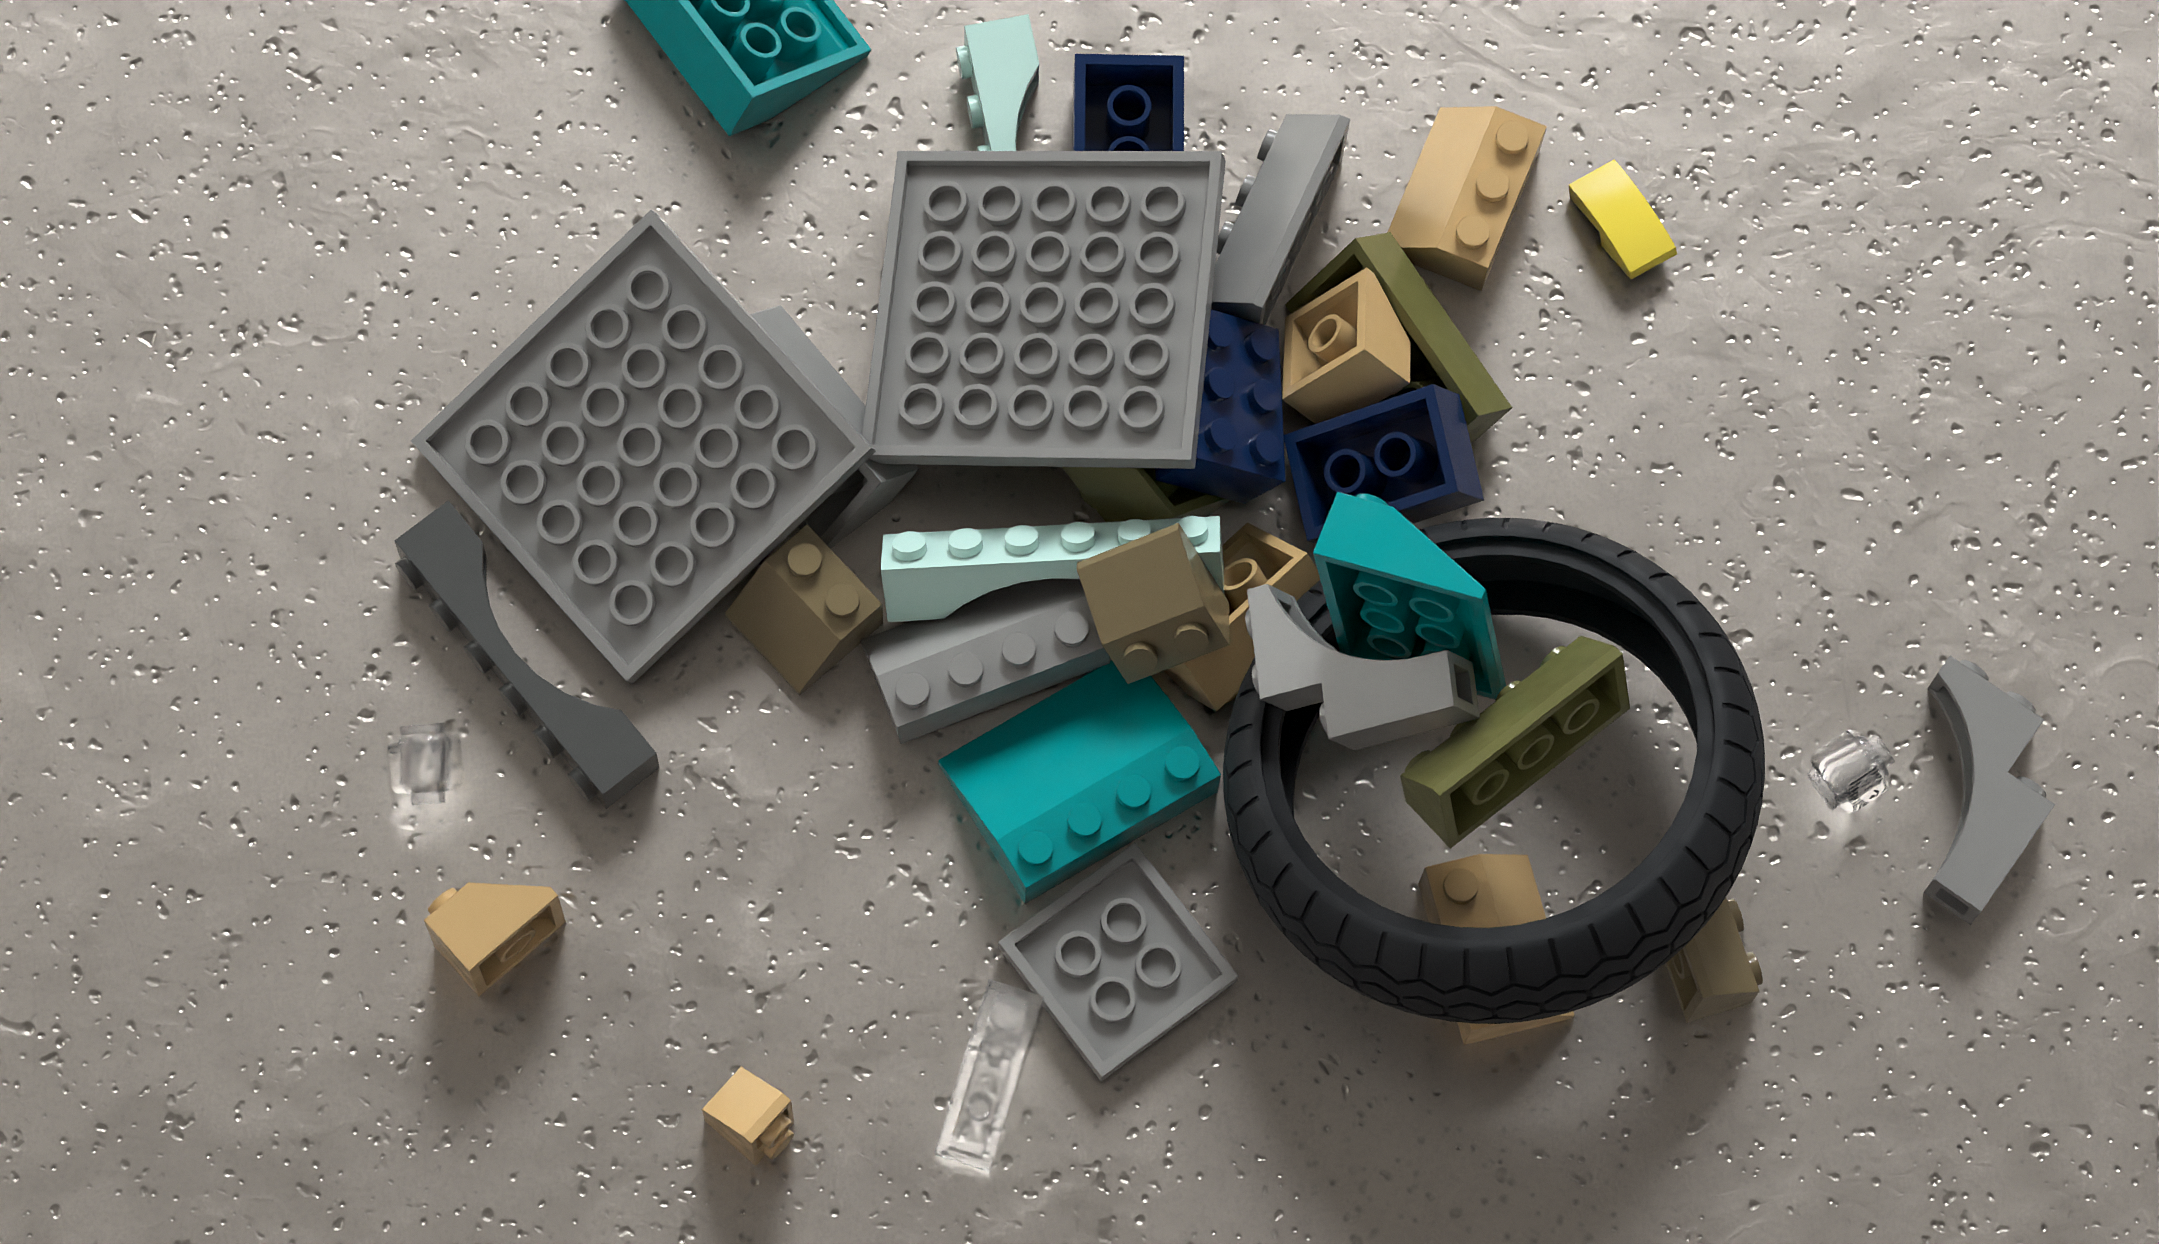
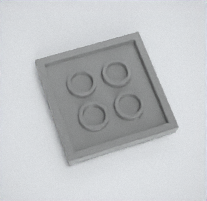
M1135 842L998 941V948L1100 1081H1103L1237 982L1239 977Z

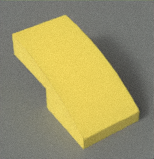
M1615 159L1568 184L1570 199L1600 232L1601 246L1631 280L1677 255L1676 246L1658 216Z

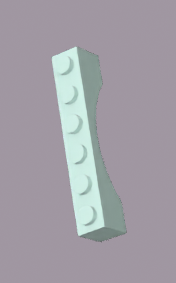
M1029 14L964 26V46L956 47L961 79L971 78L974 95L966 97L972 129L982 127L985 145L977 146V151H1016L1017 134L1026 106L1039 83V59Z
M1186 516L1175 519H1130L1120 522H1074L1065 525H1018L1010 528H962L955 531H907L900 534H883L881 576L888 622L944 619L962 605L990 591L1013 584L1051 578L1080 579L1077 572V562L1176 523L1180 524L1224 593V561L1220 516Z

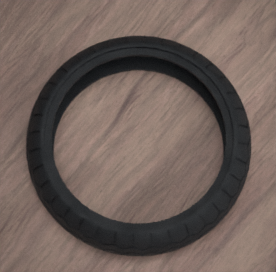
M1479 518L1420 529V531L1486 589L1491 615H1525L1576 625L1599 634L1621 646L1643 662L1659 677L1684 712L1697 743V754L1692 779L1684 802L1672 825L1652 852L1620 882L1594 899L1566 912L1524 924L1492 928L1455 927L1434 924L1402 915L1377 904L1342 881L1320 860L1305 840L1294 819L1295 781L1302 752L1309 734L1320 716V706L1324 702L1285 711L1260 700L1252 680V667L1256 664L1254 657L1233 705L1224 748L1223 793L1231 840L1245 877L1272 922L1312 963L1361 995L1407 1013L1450 1022L1472 1024L1524 1022L1569 1013L1595 1004L1631 987L1668 962L1707 924L1730 892L1743 867L1757 829L1765 783L1764 736L1753 688L1733 644L1719 623L1694 594L1656 563L1616 541L1573 526L1523 518ZM1318 581L1297 600V603L1313 629L1327 643L1340 652L1321 581Z

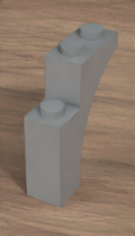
M1269 584L1247 589L1249 609L1245 615L1247 631L1253 640L1256 664L1252 667V680L1260 700L1285 711L1324 702L1320 706V720L1325 732L1328 734V739L1353 750H1359L1480 718L1473 662L1447 649L1428 655L1399 660H1372L1340 653L1313 629L1303 615L1294 596Z
M1949 656L1929 685L1928 690L1940 704L1957 741L1963 772V802L1960 821L1953 843L1944 862L1923 893L1971 925L2055 804L2045 798L2046 792L2034 781L2023 776L2016 778L2008 773L2044 719L2035 713V707L2026 698L2014 692H2007L2006 694L1990 683L1988 675L1976 664L1967 660L1959 662L1952 656Z

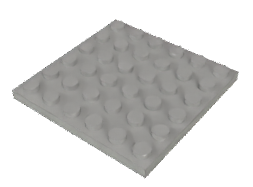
M898 151L862 436L876 450L868 460L879 464L1195 469L1226 164L1222 151Z
M650 210L411 440L619 674L632 684L876 452L653 210Z

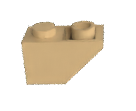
M743 1067L737 1070L702 1109L704 1121L755 1166L765 1155L771 1160L777 1157L794 1136V1133L790 1130L794 1124L791 1100L784 1093Z

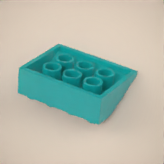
M625 0L728 136L769 121L866 58L872 50L834 0Z
M1337 492L1314 548L1313 556L1340 653L1363 659L1399 660L1428 655L1447 649L1473 662L1477 695L1495 700L1500 691L1506 687V681L1486 589L1394 507L1388 506L1382 499L1370 494H1358L1355 497Z
M1112 660L1110 664L1092 671L938 760V765L1024 904L1218 792L1221 773L1192 727L1155 680L1148 676L1127 684Z

